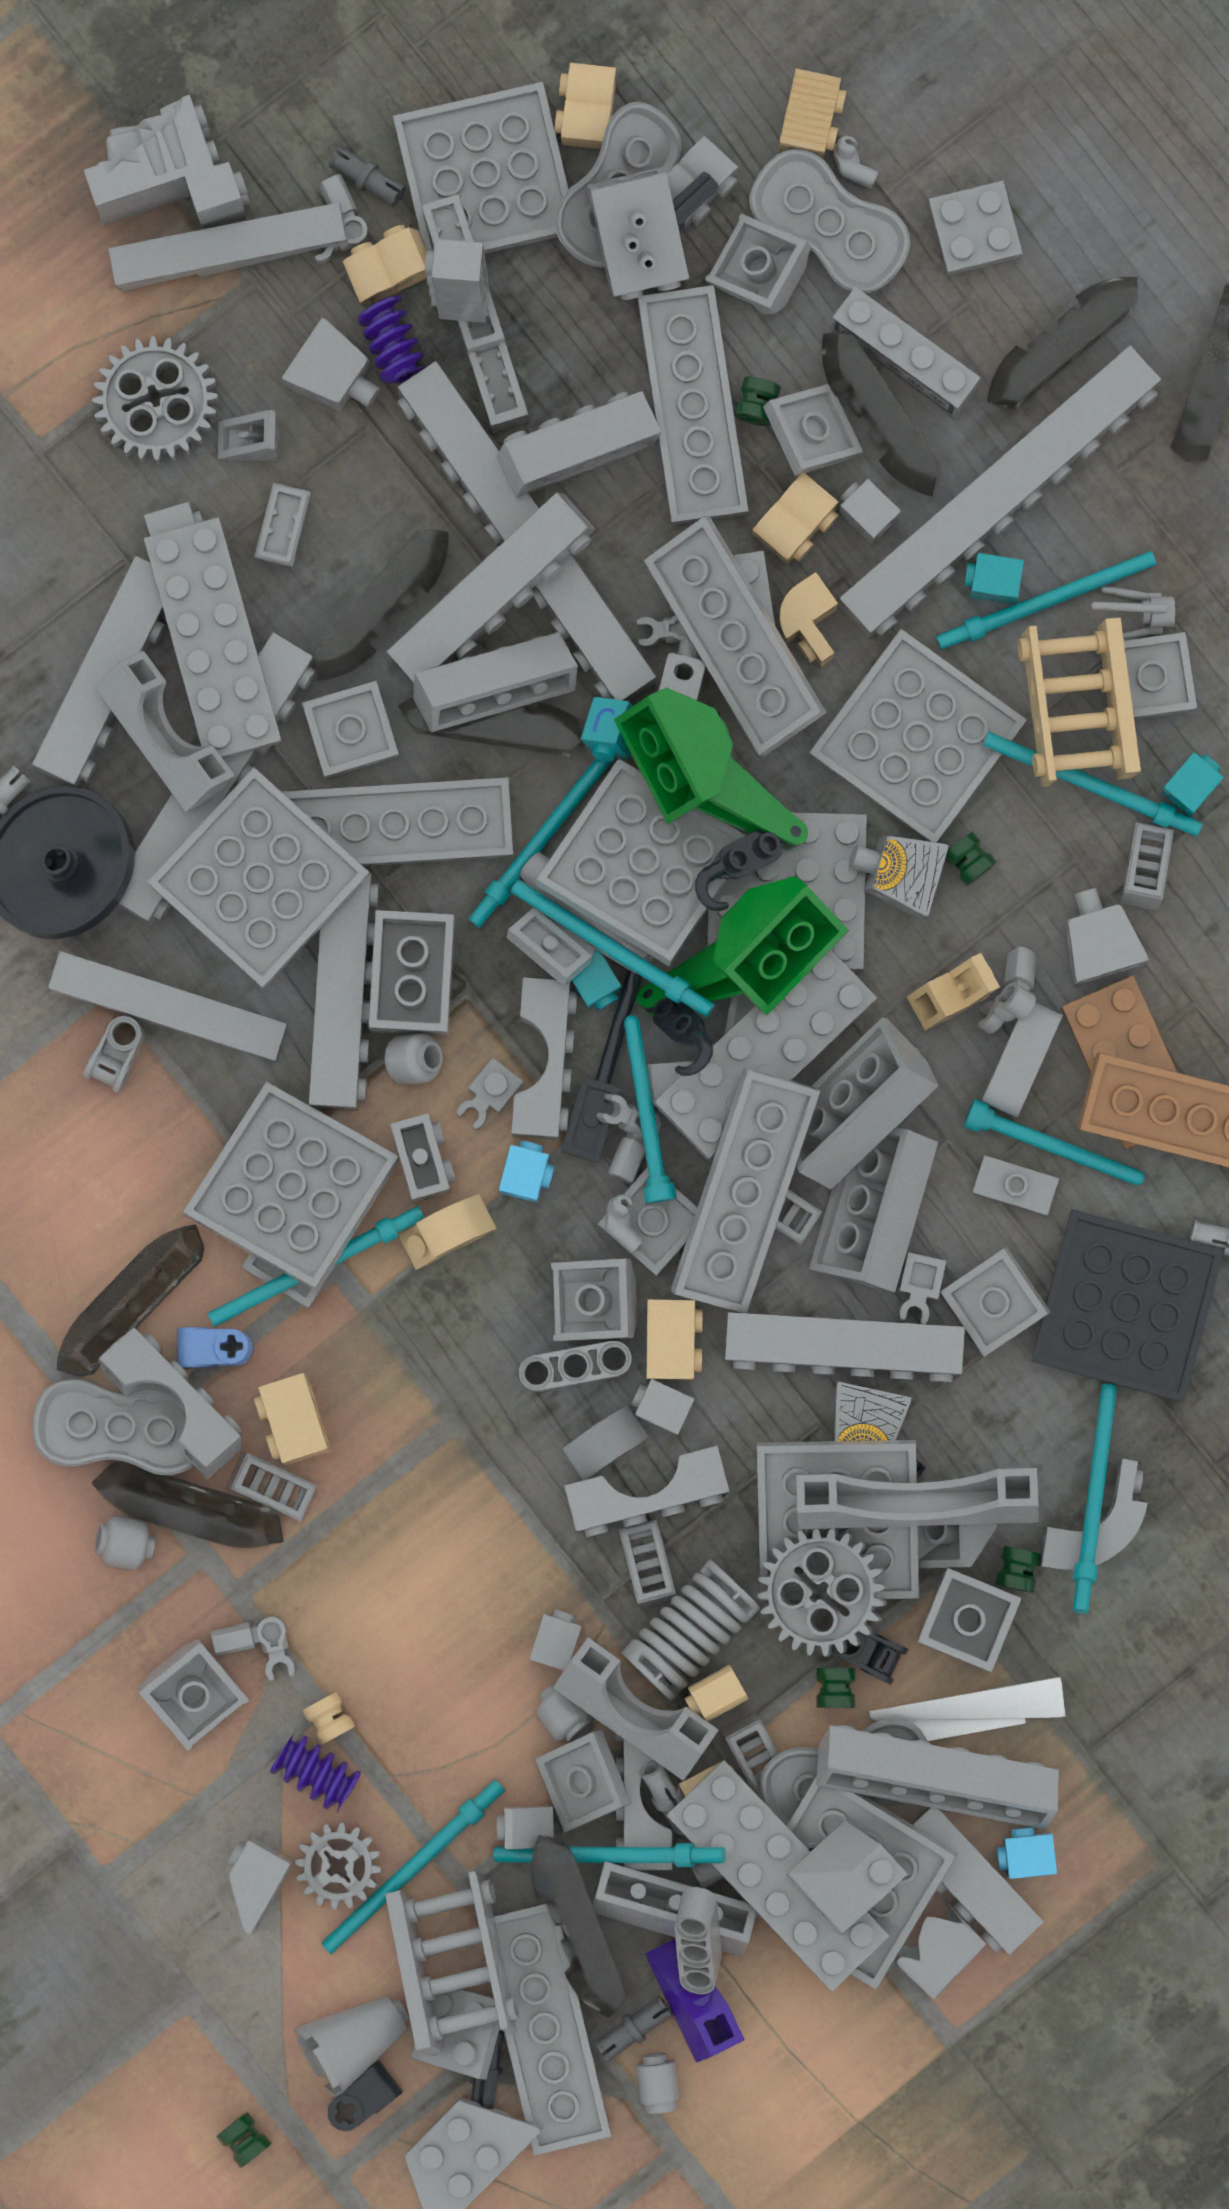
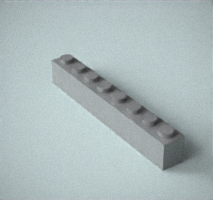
M273 632L258 658L276 722L278 723L280 720L285 723L296 706L292 699L299 688L307 689L317 670L312 668L315 664L312 655ZM271 746L223 759L235 777L211 801L191 811L185 812L174 795L170 796L135 852L132 877L124 896L118 903L119 907L149 925H152L156 918L161 921L165 917L171 905L147 881L252 770L253 767L251 765L257 755L261 754L264 756Z

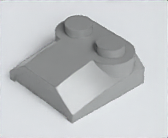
M741 213L738 224L711 273L706 276L705 281L732 296L752 304L760 313L775 314L787 304L807 266L810 246L803 239Z
M631 1259L551 1263L554 1286V1342L622 1340L634 1337L637 1326L636 1276Z
M199 1638L178 1649L151 1671L137 1688L141 1697L187 1751L193 1748V1744L242 1704L250 1701Z

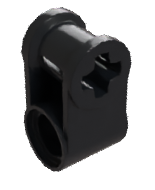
M860 1631L858 1635L861 1644L854 1652L840 1654L835 1645H832V1652L837 1657L890 1685L894 1681L891 1676L901 1655H906L909 1650L878 1634L865 1635ZM888 1651L887 1657H886V1659H885V1661H884L882 1667L880 1668V1664H881V1662H882V1660H883V1658H884L886 1652Z
M379 2060L330 2103L328 2119L336 2129L351 2131L371 2115L381 2111L404 2091ZM342 2102L346 2106L353 2103L357 2109L353 2112V2117L356 2119L354 2122L350 2123L347 2119L340 2122L337 2119L336 2115L340 2111L337 2106L338 2103Z

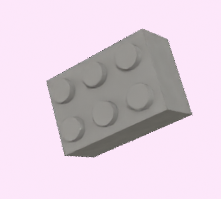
M376 910L369 1011L370 1032L390 1034L425 1033L431 1036L449 1037L456 923L454 914Z

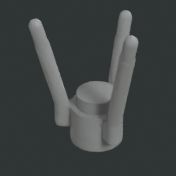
M1102 586V593L1141 600V603L1093 602L1091 604L1093 610L1140 612L1141 624H1148V627L1123 633L1124 641L1151 635H1163V627H1174V598L1162 597L1161 593H1146L1118 587Z

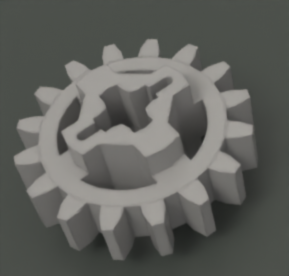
M341 1822L338 1830L333 1832L330 1825L325 1824L323 1825V1836L320 1837L319 1834L312 1831L309 1835L313 1844L311 1846L308 1844L300 1845L299 1848L306 1853V1857L295 1860V1865L304 1867V1872L296 1878L297 1881H308L309 1886L303 1892L305 1895H309L314 1891L319 1894L316 1900L317 1905L320 1906L327 1898L331 1900V1908L334 1910L337 1909L340 1900H344L347 1907L351 1908L354 1902L353 1896L357 1895L363 1901L368 1898L364 1890L365 1886L376 1888L377 1882L370 1877L372 1873L381 1872L382 1867L373 1865L372 1860L381 1854L380 1851H369L368 1846L373 1841L371 1836L363 1841L358 1838L361 1830L360 1827L357 1826L351 1833L346 1832L345 1822ZM344 1839L352 1842L353 1845L347 1850L335 1849L328 1841ZM317 1851L318 1855L322 1858L321 1872L314 1877L312 1860ZM328 1853L336 1859H341L343 1856L347 1859L349 1863L344 1867L347 1871L345 1876L340 1872L334 1875L330 1873L329 1868L332 1866V1862ZM363 1855L365 1872L360 1881L359 1877L355 1874L356 1860ZM329 1882L342 1883L349 1891L336 1893L328 1891L323 1887Z

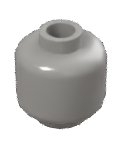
M425 1033L395 1036L389 1041L385 1050V1068L389 1076L401 1085L427 1083L432 1081L439 1073L443 1062L442 1050L436 1040L431 1035Z
M113 1515L107 1520L106 1524L100 1523L95 1540V1554L100 1555L104 1565L137 1570L141 1567L145 1558H152L155 1548V1536L149 1535V1528L144 1520Z
M553 1684L540 1694L539 1699L542 1702L536 1710V1715L555 1741H568L570 1743L591 1731L594 1726L592 1721L594 1717L554 1690L555 1684Z

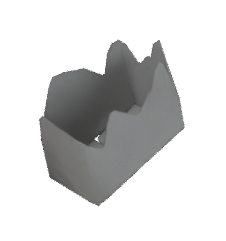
M944 1897L942 1898L946 1905L947 1920L933 1916L926 1917L918 1939L919 1946L910 1948L903 1944L898 1953L900 1958L897 1960V1966L933 1999L952 1982L958 1973L986 1945Z

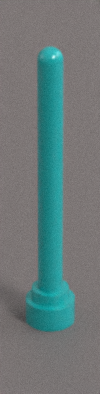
M629 1015L624 1020V1027L649 1172V1179H646L647 1187L643 1188L646 1204L670 1201L677 1199L675 1184L670 1183L669 1176H665L640 1021L638 1017Z
M974 1098L963 1125L966 1129L977 1133L980 1130L987 1132L988 1129H991L1133 1185H1141L1145 1180V1175L1141 1170L995 1115V1110L989 1108V1104Z

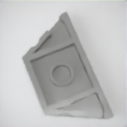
M461 2097L404 2156L422 2208L466 2209L543 2130V2127L533 2121L528 2123L508 2116L509 2113L495 2108H484L477 2102Z

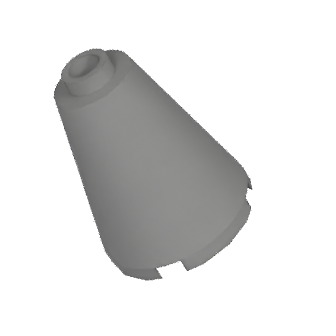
M385 1996L301 2024L294 2029V2032L299 2035L296 2039L316 2076L327 2077L329 2083L324 2087L332 2097L336 2098L352 2085L407 2031L404 2022L409 2020V2016L398 1999L392 2002Z

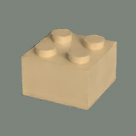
M305 1373L258 1387L261 1396L254 1398L261 1421H269L272 1434L266 1436L272 1458H275V1460L281 1459L282 1464L290 1465L331 1452L309 1377Z

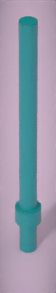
M1149 551L982 618H979L978 615L963 620V625L936 635L937 644L940 650H943L968 639L970 642H974L986 637V632L1156 566L1155 557L1152 551Z
M989 731L982 746L1033 767L1032 757L1037 752ZM1078 769L1056 771L1057 778L1152 818L1153 823L1164 828L1170 825L1195 837L1198 836L1201 830L1202 822L1175 811L1176 807L1163 801H1160L1158 804Z
M595 758L498 881L493 880L484 891L485 898L468 918L474 926L480 929L497 906L502 907L512 895L509 891L515 882L521 878L520 872L527 861L544 849L612 762Z
M517 880L511 889L512 894L666 991L665 996L675 1003L680 1004L683 1002L706 1018L713 1011L715 1004L690 989L691 984L679 976L671 977L521 880Z
M417 1205L392 1219H389L387 1216L374 1223L376 1227L351 1239L335 1265L382 1241L386 1244L398 1238L397 1233L424 1219L419 1206ZM284 1273L207 1314L215 1327L301 1282Z
M1102 1384L1080 1556L1079 1562L1074 1564L1072 1580L1076 1582L1072 1611L1079 1614L1088 1613L1091 1588L1093 1584H1096L1098 1566L1095 1565L1117 1393V1386L1113 1384Z
M494 1779L473 1800L468 1798L458 1808L460 1812L321 1942L324 1948L330 1954H333L387 1903L386 1893L401 1890L470 1824L476 1825L485 1816L484 1811L506 1791L505 1788Z
M677 1843L675 1847H545L505 1849V1846H496L493 1851V1858L495 1862L604 1863L606 1861L609 1863H675L676 1867H694L695 1863H725L726 1851L724 1847H695L694 1843Z

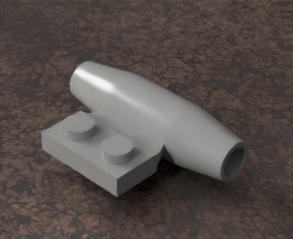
M539 852L527 861L520 872V877L527 885L651 963L654 957L535 885L536 879L549 862V857ZM532 908L508 929L506 938L563 986L568 984L590 964L595 949L634 972L536 908Z

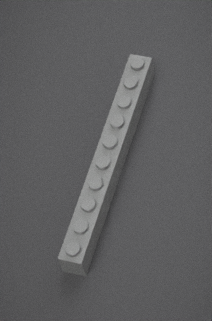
M1131 345L1127 347L839 598L838 606L868 639L876 633L880 637L884 636L898 623L894 618L905 608L909 612L914 610L926 599L927 595L924 593L926 589L933 583L941 586L954 575L956 570L953 566L963 557L967 561L974 558L985 547L982 541L992 532L996 536L1004 532L1014 522L1011 515L1021 507L1027 511L1035 505L1043 496L1040 492L1042 488L1049 482L1057 485L1072 471L1069 465L1079 456L1083 460L1090 457L1101 446L1098 440L1108 431L1112 435L1120 431L1130 421L1127 414L1137 406L1143 410L1151 404L1159 395L1156 389L1161 382V378Z
M435 361L398 386L401 399L396 401V403L409 421L415 418L423 429L418 433L421 440L430 452L437 449L444 459V462L440 464L442 470L452 484L456 481L460 482L467 492L462 495L463 500L474 515L479 512L483 515L488 523L484 529L497 547L539 508L528 493L516 498L498 461L497 455L499 450ZM569 554L560 562L563 568L556 576L547 582L542 579L532 589L534 592L532 599L540 610L547 607L554 617L550 622L556 633L559 632L563 640L567 638L576 649L572 656L584 673L589 670L593 673L598 681L594 687L601 698L630 702L656 684V676L575 559Z

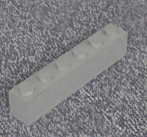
M555 493L387 651L388 654L413 682L417 672H421L429 667H438L452 663L457 658L461 660L470 656L478 647L475 642L485 632L490 635L498 630L506 621L504 615L513 606L520 608L527 603L534 595L532 589L542 579L547 582L556 576L563 568L560 562L570 553L577 555L584 550L591 542L589 535L596 529L565 494Z
M135 556L32 763L36 771L68 786L80 787L82 782L89 783L97 766L93 759L99 747L103 749L107 747L114 732V728L110 725L115 715L95 689V686L119 661L141 651L146 653L151 643L157 645L165 630L166 624L162 623L165 613L150 562Z
M371 873L320 928L309 1106L313 1108L358 1111V1101H366L367 1078H360L361 1062L368 1063L369 1039H362L363 1023L369 1024L370 1000H365L366 985H371L372 961H367L368 946L374 945L375 923L370 922L371 907L378 908L379 884H372L373 878Z
M728 1312L725 1362H733L732 1369L755 1371L756 1364H772V1372L795 1373L796 1366L811 1367V1374L835 1375V1368L851 1369V1377L874 1378V1371L890 1372V1379L913 1380L914 1373L929 1374V1381L953 1383V1376L962 1375L965 1327Z
M830 1725L819 1742L816 1786L1040 1829H1046L1058 1812L1059 1769L1045 1767L1038 1762L1023 1763L1012 1761L1001 1755L987 1756L976 1754L960 1747L945 1748L931 1745V1743L924 1740L909 1741L894 1738L888 1733L873 1734L855 1730L847 1725Z

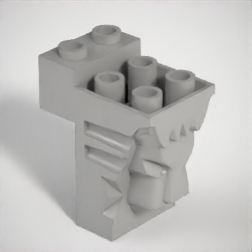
M190 94L160 109L161 115L143 119L137 126L111 129L110 136L106 139L108 161H102L96 166L84 169L103 226L189 197L192 199L202 229L227 225L247 218L244 206L250 204L241 172L233 173L229 162L221 164L214 141H205V139L211 137L208 123L201 104L193 106Z

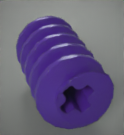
M392 296L378 301L363 311L358 317L359 324L367 327L364 330V338L368 341H373L369 345L370 353L378 355L374 364L378 369H383L380 379L383 383L387 384L403 383L428 367L416 366V363L424 357L423 352L411 353L410 351L419 341L418 338H405V334L413 329V325L400 324L399 322L408 314L405 309L394 310V306L402 300L400 296Z
M292 1735L272 1765L270 1773L275 1775L285 1768L284 1782L289 1783L294 1778L299 1777L296 1790L302 1792L311 1785L310 1799L315 1801L324 1794L323 1808L328 1810L338 1803V1812L360 1779L361 1772L356 1770L347 1777L345 1775L347 1762L343 1761L334 1768L332 1767L333 1753L330 1752L320 1759L321 1745L317 1743L307 1750L305 1748L308 1737L303 1735L294 1742Z

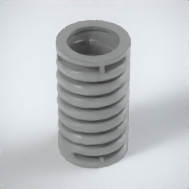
M711 1559L705 1563L704 1567L700 1570L701 1573H696L693 1576L692 1583L694 1587L688 1584L684 1585L681 1589L683 1598L676 1595L670 1602L672 1608L665 1606L661 1609L660 1616L663 1620L657 1617L653 1618L649 1624L652 1631L647 1628L642 1629L639 1633L640 1640H631L621 1651L671 1702L676 1698L681 1689L688 1685V1680L683 1672L690 1677L697 1676L700 1670L696 1663L705 1666L710 1662V1657L705 1650L711 1655H716L721 1649L716 1640L722 1644H726L731 1640V1635L725 1627L732 1633H737L742 1627L739 1621L743 1623L748 1622L761 1609Z

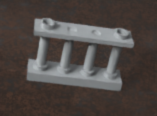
M477 1871L468 1873L471 1888L416 1902L414 1898L411 1899L409 1894L401 1890L385 1894L416 2051L426 2055L441 2051L439 2040L443 2039L445 2034L499 2021L500 2030L509 2034L517 2032L515 2021L520 2020V2011L516 1998L514 1996L510 1997L491 1905L496 1902L495 1890L491 1880H486V1876ZM475 1904L479 1927L425 1941L422 1937H418L416 1922H420V1917ZM483 1943L487 1966L433 1980L430 1976L426 1977L424 1961L428 1960V1956ZM491 1982L494 2006L442 2019L438 2015L434 2016L432 2000L436 1999V1995Z

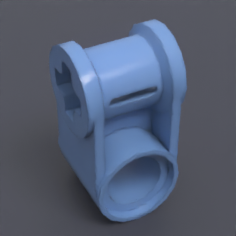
M207 1327L177 1328V1363L183 1369L244 1365L252 1357L253 1343L249 1336L239 1330L212 1329ZM235 1337L238 1343L243 1344V1349L236 1351L235 1358H232L231 1353L225 1351L224 1348L225 1345L231 1344L232 1338Z

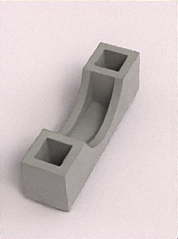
M141 651L119 661L95 686V689L150 762L185 812H188L211 801L235 775L213 745L204 747L194 746L185 742L174 732L166 718L163 707V692L166 680L147 654Z
M523 977L520 1019L536 1029L543 1037L548 1048V1063L544 1074L535 1085L525 1091L514 1094L512 1137L559 1140V1132L567 1131L569 1108L561 1107L562 1092H570L572 1069L564 1068L565 1053H573L574 1030H567L568 1014L576 1015L577 991H570V982L563 986L554 979Z
M133 1328L99 1357L101 1371L127 1398L144 1393H154L171 1399L181 1408L186 1421L184 1430L179 1438L180 1452L208 1480L242 1450L240 1436L242 1430L230 1416L222 1417L213 1408L215 1402L202 1388L195 1390L186 1381L189 1377L176 1361L173 1360L169 1363L160 1354L162 1348L151 1335L146 1333L142 1336Z
M718 1445L679 1455L677 1470L671 1482L660 1492L648 1497L624 1495L615 1490L603 1476L564 1485L576 1532L584 1531L586 1538L609 1532L607 1524L623 1521L624 1528L647 1522L645 1514L660 1510L662 1518L685 1512L684 1504L699 1501L701 1508L724 1502L722 1494L730 1492Z
M587 1638L569 1662L553 1689L684 1781L719 1730L687 1707L676 1711H663L650 1707L640 1701L624 1683L620 1670L621 1660L590 1638Z
M658 1709L663 1711H671V1709ZM616 1734V1741H624V1757H616V1766L631 1801L630 1805L616 1811V1821H624V1837H616V1847H672V1829L660 1824L649 1815L640 1796V1783L642 1779L639 1775L640 1769L653 1759ZM624 1863V1867L633 1870H672V1863Z

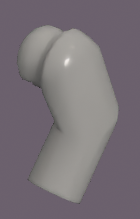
M850 136L839 138L833 150V157L839 174L845 179L872 189L879 171L860 163L856 150L858 144L854 138Z
M622 1194L609 1201L606 1207L605 1228L632 1255L644 1240L630 1227L633 1202L630 1197Z

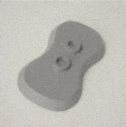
M632 102L615 112L606 127L600 154L593 168L583 179L572 186L560 200L555 216L556 234L563 246L585 264L594 267H605L587 185L660 167L668 173L680 162L682 153L681 136L673 122L660 110L643 102Z
M794 148L785 150L772 158L754 181L749 197L750 209L754 218L807 241L810 250L818 256L829 275L846 290L852 291L857 287L865 294L875 292L889 283L904 264L909 253L910 234L902 219L895 212L884 206L860 200L849 193L837 180L829 165L817 154L804 149Z
M66 1379L56 1382L45 1389L36 1404L32 1424L33 1440L39 1453L55 1464L73 1467L101 1460H120L159 1475L182 1473L193 1466L181 1454L179 1438L184 1430L186 1421L185 1415L174 1401L163 1395L144 1393L127 1398L122 1393L112 1392L90 1381Z
M898 1718L880 1720L862 1730L863 1732L873 1734L888 1733L894 1738L909 1741H927L922 1731L915 1724ZM800 1747L783 1751L772 1758L761 1773L760 1792L762 1801L786 1826L817 1776L818 1748ZM865 1795L881 1806H897L907 1804L904 1802Z

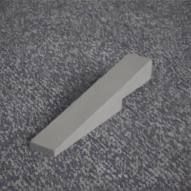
M458 194L421 205L433 246H435V239L474 242ZM489 291L486 323L457 322L492 433L527 423L529 422V416Z
M338 202L108 248L115 286L124 292L195 274L199 277H204L348 242L341 204Z
M59 951L48 989L53 993L275 1062L287 1028V1023Z

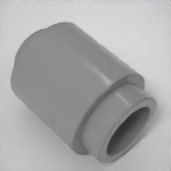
M666 2053L644 2055L643 2062L636 2064L640 2103L645 2105V2113L659 2114L676 2110V2100H679L680 2096L675 2060L667 2059Z

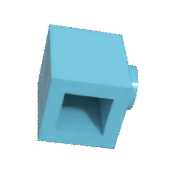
M521 1141L519 1147L510 1145L499 1187L500 1194L538 1203L541 1188H549L555 1167L548 1164L549 1154L542 1153L543 1146L527 1141Z
M1034 1827L1011 1829V1837H1002L1003 1846L996 1848L999 1871L1006 1870V1875L1009 1879L1057 1874L1053 1834L1050 1832L1035 1834Z

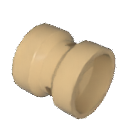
M337 1692L302 1710L307 1720L314 1723L317 1729L316 1737L321 1745L355 1727L351 1717L345 1715L341 1709L342 1700Z

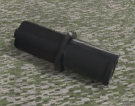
M499 2031L487 2079H473L471 2101L477 2102L487 2109H493L498 2074L503 2072V2069L499 2067L502 2041L505 2034L502 2031Z

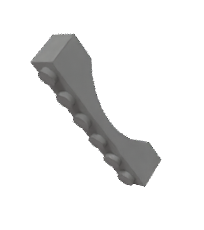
M1037 1468L995 1469L961 1479L922 1483L869 1481L839 1474L796 1475L799 1529L1039 1522Z

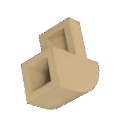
M816 572L794 586L785 596L780 609L779 632L786 645L799 637L801 641L797 643V646L802 655L809 663L815 660L821 668L833 660L834 651L815 625L837 611L838 603Z
M982 953L969 958L952 971L927 982L908 995L907 999L926 1031L988 998L989 994L1000 988Z
M477 1194L433 1213L398 1236L415 1270H418L451 1251L475 1242L497 1228L480 1194Z

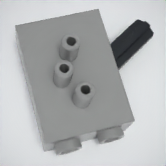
M662 167L587 185L609 289L614 297L620 295L621 300L634 299L644 295L643 290L657 286L659 291L672 290L681 286L680 281L689 279L678 226L718 190L717 182L709 173L702 172L673 200L667 173Z

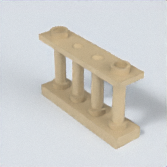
M1121 617L1105 619L1097 627L1098 631H1094V635L1038 640L1037 626H1029L1021 634L1022 638H1019L1017 641L1020 662H1025L1037 750V753L1033 754L1032 766L1035 777H1040L1041 787H1049L1057 780L1056 771L1110 766L1111 769H1116L1118 780L1133 778L1141 772ZM1095 651L1096 654H1101L1103 669H1100L1097 674L1043 679L1041 656ZM1100 689L1102 693L1106 692L1108 707L1104 708V712L1048 717L1045 694ZM1103 727L1107 731H1111L1113 746H1110L1109 750L1053 756L1051 733Z

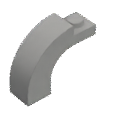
M1120 1459L1118 1462L1112 1505L1099 1526L1095 1565L1109 1560L1123 1550L1136 1535L1142 1524L1148 1503L1132 1500L1133 1493L1140 1494L1143 1480V1471L1137 1470L1138 1461ZM1046 1527L1044 1529L1041 1548L1042 1557L1039 1567L1074 1570V1564L1079 1562L1083 1531Z

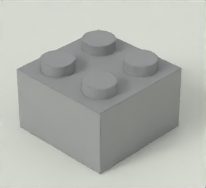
M945 1568L915 1642L992 1672L1021 1598L952 1569Z

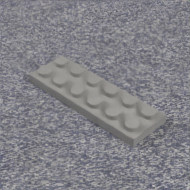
M714 285L637 297L655 419L662 431L658 439L671 525L697 522L704 516L710 517L713 520L748 515L749 510Z
M702 517L644 559L646 566L759 756H766L827 713L710 517Z
M219 517L144 538L201 747L213 745L220 756L226 759L282 743Z
M508 777L282 792L362 866L514 857Z
M831 949L768 1015H765L754 1006L713 1045V1056L703 1070L691 1076H680L653 1104L708 1160L716 1153L744 1067L791 1081L877 997Z
M744 1067L670 1290L673 1294L733 1311L747 1313L820 1090Z
M725 1760L666 1815L691 1843H694L695 1847L725 1848V1863H711V1865L831 1992L889 1937L888 1933L868 1912L842 1934L834 1928L786 1875L810 1851Z
M552 1901L495 1915L494 1920L510 1997L514 1996L516 1998L520 2011V2020L515 2021L517 2032L511 2034L504 2033L525 2121L528 2123L533 2121L543 2127V2130L531 2142L533 2155L536 2156L612 2137L556 1902Z

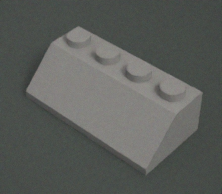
M882 1017L811 1086L820 1090V1094L796 1166L799 1173L829 1189L838 1184L939 1086L927 1060L888 1019Z
M894 1128L831 1190L809 1270L866 1287L895 1293L938 1142L907 1129Z

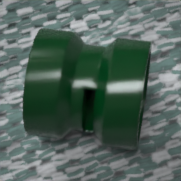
M751 376L744 377L741 387L743 398L742 401L737 403L734 416L750 424L770 426L771 423L763 406L769 400L778 398L781 387L766 379Z
M974 832L969 833L949 848L945 857L949 865H955L960 871L959 878L966 886L976 881L997 863L990 853L982 850L980 840Z
M1003 1546L1001 1555L1004 1561L1003 1570L997 1573L995 1585L1034 1593L1036 1581L1033 1573L1035 1568L1040 1566L1042 1554Z
M816 1668V1680L822 1684L820 1692L816 1695V1708H855V1695L851 1692V1688H849V1684L855 1681V1668Z
M248 2111L216 2136L223 2146L229 2147L233 2151V2159L240 2168L244 2167L272 2144L265 2134L259 2133L254 2127L255 2120ZM246 2133H251L238 2145L235 2144V2142L238 2141L241 2137H243Z

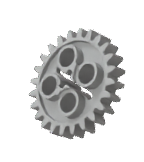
M151 336L149 347L145 348L139 339H135V351L131 352L122 345L121 351L124 357L119 360L110 355L108 358L113 368L111 370L106 368L99 369L101 376L106 381L95 382L93 385L96 391L103 394V396L92 398L94 406L103 408L94 414L97 422L108 421L100 430L103 436L115 433L111 440V445L114 448L125 443V456L129 457L136 449L138 450L140 462L145 461L148 453H153L156 464H160L162 453L167 452L171 460L176 461V449L181 448L184 453L189 455L190 448L188 442L192 440L201 445L203 442L198 432L200 430L205 432L212 431L211 425L205 419L216 418L218 415L214 408L208 406V404L219 402L218 394L208 392L217 386L215 378L203 379L210 372L208 364L196 367L199 363L200 355L198 352H195L186 357L187 346L185 343H182L175 351L173 350L171 338L166 339L163 347H158L155 336ZM172 368L179 372L178 378L171 384H164L158 380L160 373L165 369ZM129 380H137L142 383L141 389L134 395H126L121 389L124 383ZM183 388L189 389L187 394H176ZM154 393H158L161 398V405L158 407H153L151 403V395ZM127 405L136 406L128 412L122 410ZM185 405L190 408L189 415L183 420H173L169 416L173 407ZM140 416H148L153 420L152 426L144 432H139L132 428L133 422Z
M831 1528L827 1537H824L822 1529H814L813 1536L810 1539L805 1530H799V1543H796L791 1537L784 1538L786 1551L780 1548L772 1549L774 1556L778 1559L777 1562L766 1561L763 1563L771 1574L770 1576L758 1578L759 1582L768 1585V1591L757 1594V1597L769 1600V1605L760 1612L761 1614L773 1613L774 1619L767 1627L772 1629L781 1626L783 1630L778 1640L784 1641L792 1636L794 1638L792 1643L793 1650H798L803 1643H806L807 1655H814L817 1647L821 1646L823 1655L830 1656L832 1645L834 1644L840 1654L847 1652L846 1640H849L854 1646H859L861 1641L858 1632L871 1635L873 1631L867 1622L869 1620L878 1622L882 1619L874 1611V1608L886 1605V1601L877 1597V1592L887 1589V1585L876 1583L875 1578L880 1576L884 1569L871 1568L870 1564L876 1559L877 1555L871 1554L864 1557L862 1552L865 1549L866 1543L863 1541L853 1547L851 1545L853 1534L850 1532L846 1533L839 1540L837 1528ZM817 1552H822L829 1560V1568L824 1574L815 1572L811 1565L812 1557ZM796 1567H801L815 1584L827 1583L829 1585L826 1590L827 1594L838 1603L844 1605L849 1610V1615H843L838 1607L828 1598L818 1600L815 1597L819 1592L818 1589L804 1578H801L795 1572ZM847 1578L855 1580L859 1586V1594L853 1601L846 1599L841 1592V1585ZM791 1582H796L803 1588L804 1595L799 1604L791 1603L786 1597V1588ZM821 1608L829 1610L833 1615V1625L828 1631L820 1629L816 1624V1614Z

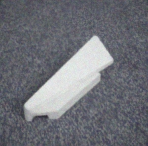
M1054 1677L868 1711V1715L875 1722L896 1718L908 1720L922 1731L927 1741L1025 1724V1718L1064 1717L1065 1708L1061 1677Z

